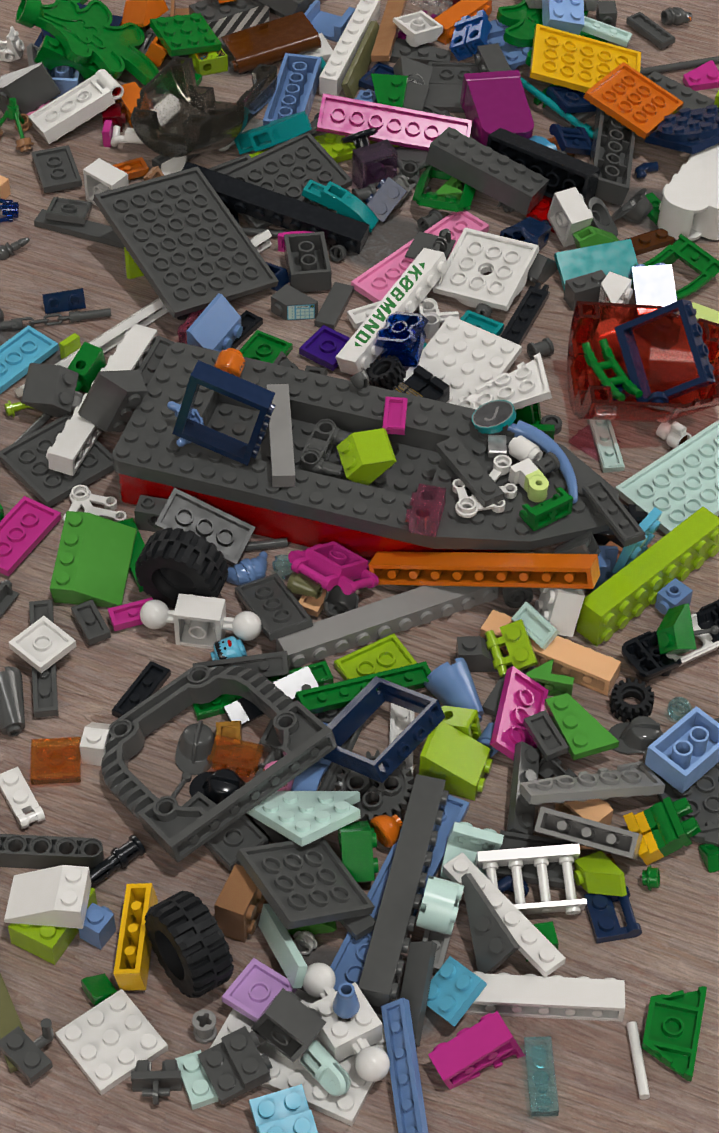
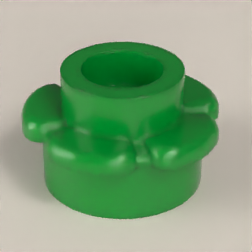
M651 865L642 872L643 886H647L649 891H652V888L660 887L659 868H652Z

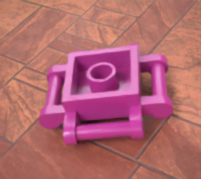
M334 541L317 544L303 551L294 550L288 555V559L292 563V571L309 577L320 584L326 591H330L334 586L338 585L345 595L355 593L356 590L366 587L374 588L379 584L377 575L369 571L368 560Z

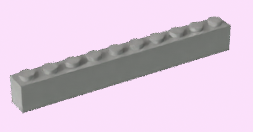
M421 586L314 622L312 627L276 639V651L288 652L289 670L299 668L307 663L322 660L337 653H343L357 646L366 645L369 642L387 637L393 633L407 631L412 627L430 623L433 620L450 616L465 609H471L485 602H491L498 598L499 587Z

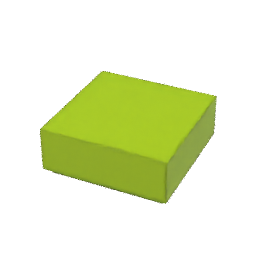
M76 333L59 342L61 359L81 348L80 336Z

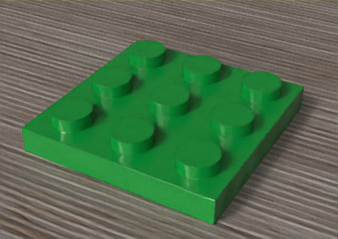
M201 13L150 19V27L170 56L219 51L222 48V43Z

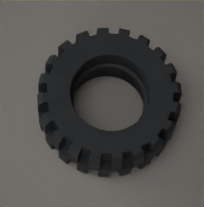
M166 528L155 532L149 537L135 564V574L139 585L143 586V591L147 595L150 594L153 600H160L168 608L170 607L174 610L179 593L218 598L228 577L227 562L224 560L222 552L217 550V546L212 542L209 543L204 536H198L190 530L183 531V528H176L174 530Z
M180 891L148 909L145 915V928L148 931L147 935L151 941L152 949L174 986L179 988L180 992L189 998H199L229 981L234 970L233 958L229 952L230 948L225 941L224 934L214 916L209 912L208 907L202 903L199 897H195L194 893Z

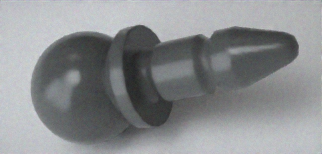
M22 238L11 245L8 242L5 245H0V260H6L10 255L13 256L14 251L25 246L30 239Z

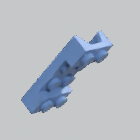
M497 19L489 21L492 28L490 29V34H488L487 43L499 44L511 70H516L518 66L526 64L527 53L532 47H518L505 42L503 35L505 29L509 26L503 25Z

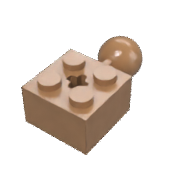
M238 864L234 865L214 905L215 919L224 936L245 943L248 935H253L257 926L256 919L259 913L261 914L263 904H267V900L243 866Z

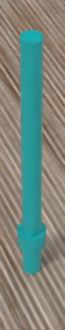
M520 78L524 89L573 126L584 127L589 138H593L591 126L587 123L583 124L570 113L565 114L553 100L524 78Z

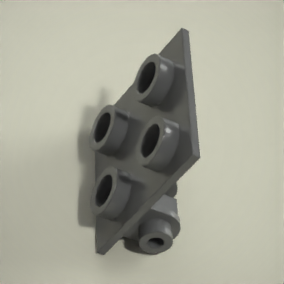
M449 229L441 230L439 236L418 231L405 257L415 260L423 248L444 252L447 260L456 240L451 239Z

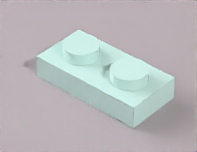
M201 1050L175 1058L178 1069L181 1070L182 1083L192 1110L218 1102V1096L197 1055L201 1053Z

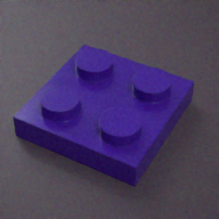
M323 325L299 348V354L334 371L339 366L335 357L350 338Z

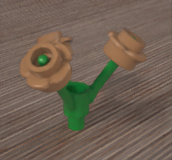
M9 98V105L0 120V127L7 118L14 119L15 128L20 135V139L16 141V149L20 150L21 153L30 151L34 142L31 141L30 137L25 138L23 132L28 131L33 124L28 115L20 114L17 99ZM0 128V140H1V135L3 134V131H2L1 128Z

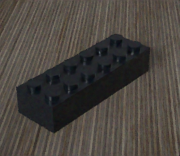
M499 128L488 135L487 146L492 148V150L549 179L544 196L553 199L554 193L576 187L579 194H582L587 207L590 198L595 197L601 168L503 128Z

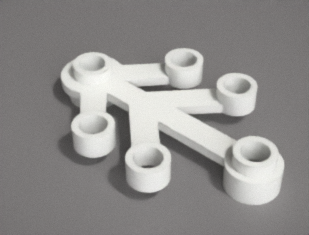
M498 455L494 458L493 470L489 474L494 482L500 476L509 473L510 466H512L511 458L507 455ZM455 479L452 482V491L459 498L455 505V511L459 516L471 518L478 511L492 509L496 513H501L505 510V500L484 508L473 494L470 497L467 495L466 485L461 479ZM508 483L504 486H499L504 492V497L508 499L516 497L517 486L515 484Z
M77 485L72 488L70 493L72 504L69 511L78 512L82 506L86 513L111 519L115 522L127 519V514L124 511H114L117 509V499L115 497L92 494L85 485ZM91 503L104 505L105 509L93 507Z

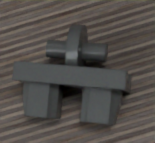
M175 1059L162 1061V1071H152V1062L149 1060H138L135 1071H131L132 1091L142 1092V1097H153V1105H159L160 1097L170 1096V1091H182L181 1070L178 1069L177 1060Z

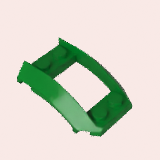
M430 165L419 178L413 195V201H416L419 206L461 212L463 209H471L477 189L465 184L460 200L453 195L441 197L435 192H426L425 194L431 178L449 180L452 177Z
M682 234L678 236L679 239L672 245L669 244L658 255L643 263L645 266H653L656 263L668 265L673 264L679 259L700 274L691 283L676 291L677 300L696 292L719 273V261Z

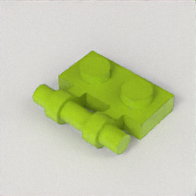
M522 619L500 627L502 636L496 638L494 630L485 633L487 649L491 650L494 659L492 663L494 669L498 670L500 677L506 675V667L513 664L515 668L522 671L538 664ZM506 645L509 656L503 657L499 647Z

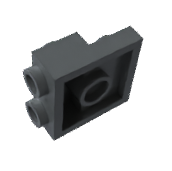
M246 1026L222 1037L221 1043L197 1054L222 1105L271 1080L269 1072L273 1068L266 1053L260 1055L257 1049L261 1045L255 1031L248 1032Z

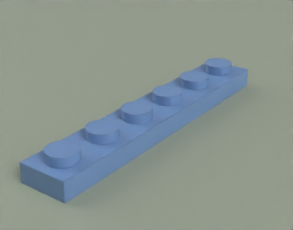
M400 998L381 1006L387 1055L390 1060L389 1069L398 1133H428L409 1000Z

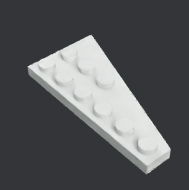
M540 352L534 355V360L525 364L522 362L516 365L517 369L509 374L502 373L475 389L476 392L468 397L463 395L458 398L459 402L454 405L477 409L490 401L506 400L511 402L515 410L551 399L552 395Z

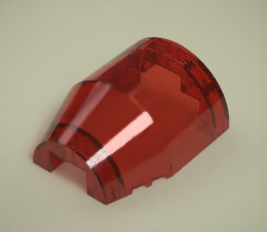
M577 301L571 322L567 356L568 392L574 415L578 419L666 423L718 406L719 324L699 318L697 321L703 331L701 335L703 342L709 350V362L714 367L715 383L669 400V403L637 402L635 396L631 394L624 401H616L612 399L611 386H600L602 383L592 368L586 363L581 345L589 342L592 352H594L598 360L597 362H603L605 360L601 353L602 349L599 341L607 338L615 359L623 371L628 374L614 327L663 306ZM672 313L632 330L651 394L657 391L663 392L699 377L680 313L678 315ZM612 368L603 370L608 378L616 375Z

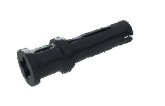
M131 835L129 841L119 848H113L109 857L90 870L92 888L117 869L126 868L129 862L138 855L142 856L146 853L143 844L136 836Z

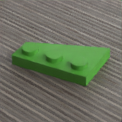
M568 693L545 699L544 705L553 723L569 746L568 751L573 761L618 748L619 741Z

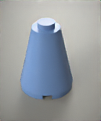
M456 658L455 661L457 663L452 665L449 662H445L427 676L429 682L424 681L425 687L444 706L478 710L479 722L482 721L484 711L469 667L464 658Z

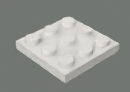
M120 989L55 1032L56 1039L101 1096L130 1077L131 1071H135L138 1060H149L152 1062L168 1051V1044L123 989Z

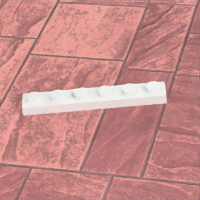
M463 852L443 865V873L452 882L461 885V877L464 874H472L520 946L518 950L545 978L565 964L566 958Z

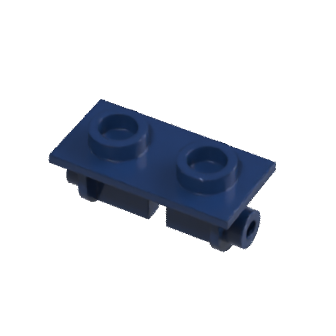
M83 288L42 294L45 314L86 308Z

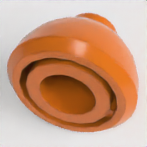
M396 814L393 816L379 815L370 819V827L374 828L379 842L385 847L392 848L399 839L400 829L403 824L401 819Z

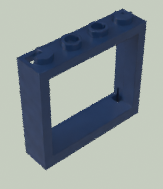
M678 300L614 327L629 378L643 392L640 398H636L638 408L649 409L647 400L651 395V390L632 330L674 312H680L699 377L665 390L663 393L667 395L669 400H672L716 382L713 374L714 367L708 359L709 350L701 336L703 331L700 324L697 323L695 316L697 311L693 309L691 301Z
M198 360L190 375L172 434L248 466L251 458L256 459L261 447L257 444L261 445L266 433L262 429L266 431L271 420L267 415L271 416L276 406L272 404L275 392ZM200 385L260 410L248 444L190 420Z
M375 676L327 725L333 731L337 748L323 758L383 783L445 718L438 699ZM385 701L419 713L374 761L341 747Z

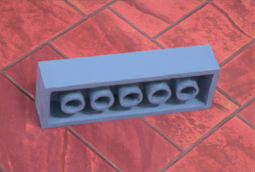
M285 53L263 118V126L271 121L302 111H306L309 117L319 85L321 57Z

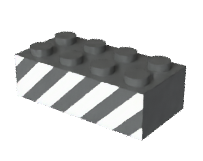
M203 0L189 5V14L201 13L217 38L269 21V7L257 0H235L221 4L217 0Z

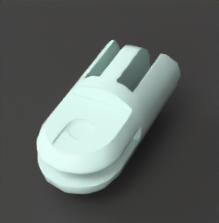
M313 1040L300 1059V1062L328 1093L333 1096L345 1094L349 1091L351 1085L348 1073L320 1042Z

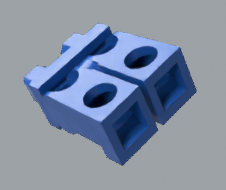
M484 10L477 11V14L472 17L468 15L463 16L461 21L455 22L454 27L456 29L453 32L450 50L458 61L477 54V46L488 45L487 39L492 25Z

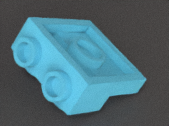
M302 1084L248 1101L257 1133H318Z

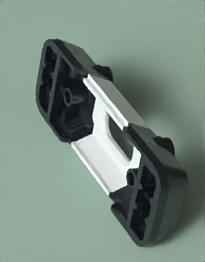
M719 600L701 607L698 612L691 615L694 631L709 629L714 625L719 627ZM648 631L626 641L622 646V655L639 679L647 682L658 676H669L673 669L719 649V633L694 635L703 642V646L691 653L678 656L660 654L657 632Z

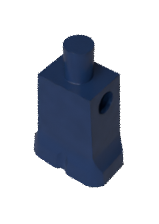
M528 217L513 226L503 229L500 232V236L539 245L540 250L547 244L552 226H550L547 220L539 221Z

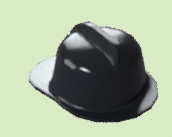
M219 769L215 772H205L196 776L190 784L189 793L193 797L199 791L215 804H219L246 783L234 771Z

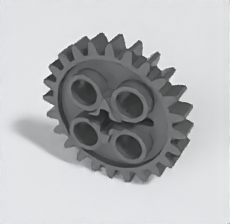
M379 750L376 751L375 756H371L369 751L366 752V758L373 761L380 755ZM405 761L383 783L343 766L341 767L343 774H337L338 782L334 784L336 791L360 792L361 801L353 804V806L360 809V821L369 820L370 822V819L379 815L392 816L396 814L398 817H402L400 809L407 810V802H409L414 784L411 769H406ZM356 786H362L359 789H353ZM391 787H396L394 790H388ZM371 802H378L375 805H369Z

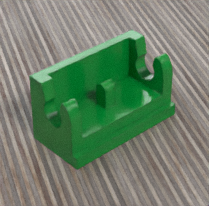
M558 487L556 488L557 493L552 498L533 507L527 503L523 504L522 508L524 510L519 511V516L533 531H536L571 514L573 497L563 488Z

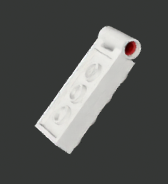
M100 69L95 75L28 117L38 133L48 144H51L115 104L114 99H120L123 96L124 88L105 69Z

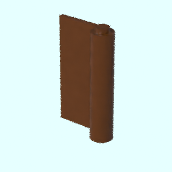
M302 11L221 37V40L233 56L231 65L234 72L237 71L238 74L281 61L285 53L300 55L321 48L318 32Z

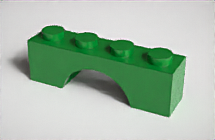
M48 35L44 37L34 60L36 63L42 62L44 67L50 70L57 66L75 68L82 74L84 81L100 70L91 59L86 64H77L70 61L62 44L57 39Z

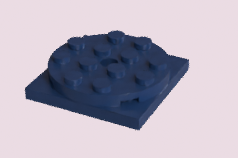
M709 105L706 108L693 110L690 108L681 109L678 114L665 116V120L658 125V129L644 139L645 143L689 154L700 152L719 143V108L717 105Z

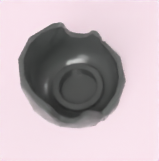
M334 586L332 590L326 593L323 603L324 612L329 618L358 608L359 597L356 593L345 595L341 587Z

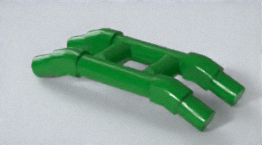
M607 338L599 341L602 349L601 353L605 360L603 362H597L598 360L594 352H592L589 342L581 345L586 363L592 368L610 397L615 398L619 402L624 401L625 395L615 387V385L622 384L624 390L636 398H640L643 395V392L629 380L615 359ZM612 368L616 377L608 378L603 370Z

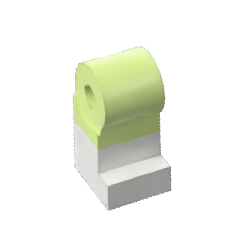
M529 458L510 466L508 478L510 483L515 485L519 483L527 492V497L533 502H543L546 500L549 481Z

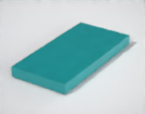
M631 239L566 250L554 254L564 290L566 280L600 270L606 276L610 271L628 278L631 267L635 264L638 265Z

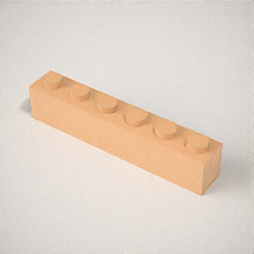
M492 610L480 629V636L486 639L485 633L494 630L496 638L501 637L500 627L512 623V617ZM556 636L545 650L530 638L538 664L535 665L536 667L553 659V674L574 677L575 683L608 696L619 677L621 661L559 636ZM506 645L499 647L503 650L504 654L509 655L508 650L505 649Z

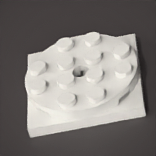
M464 228L447 259L449 268L432 288L433 293L455 298L460 303L476 308L479 303H483L491 308L508 311L514 298L522 291L526 284L528 271L539 252V245Z

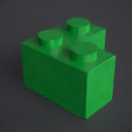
M356 821L338 829L341 862L356 882L375 881L374 873H379L378 858H373V848H377V836L374 828H370L368 821Z

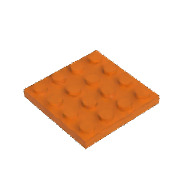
M625 62L587 90L583 97L590 104L598 107L605 114L611 116L643 139L647 138L658 128V125L665 120V116L675 114L684 104L683 101Z

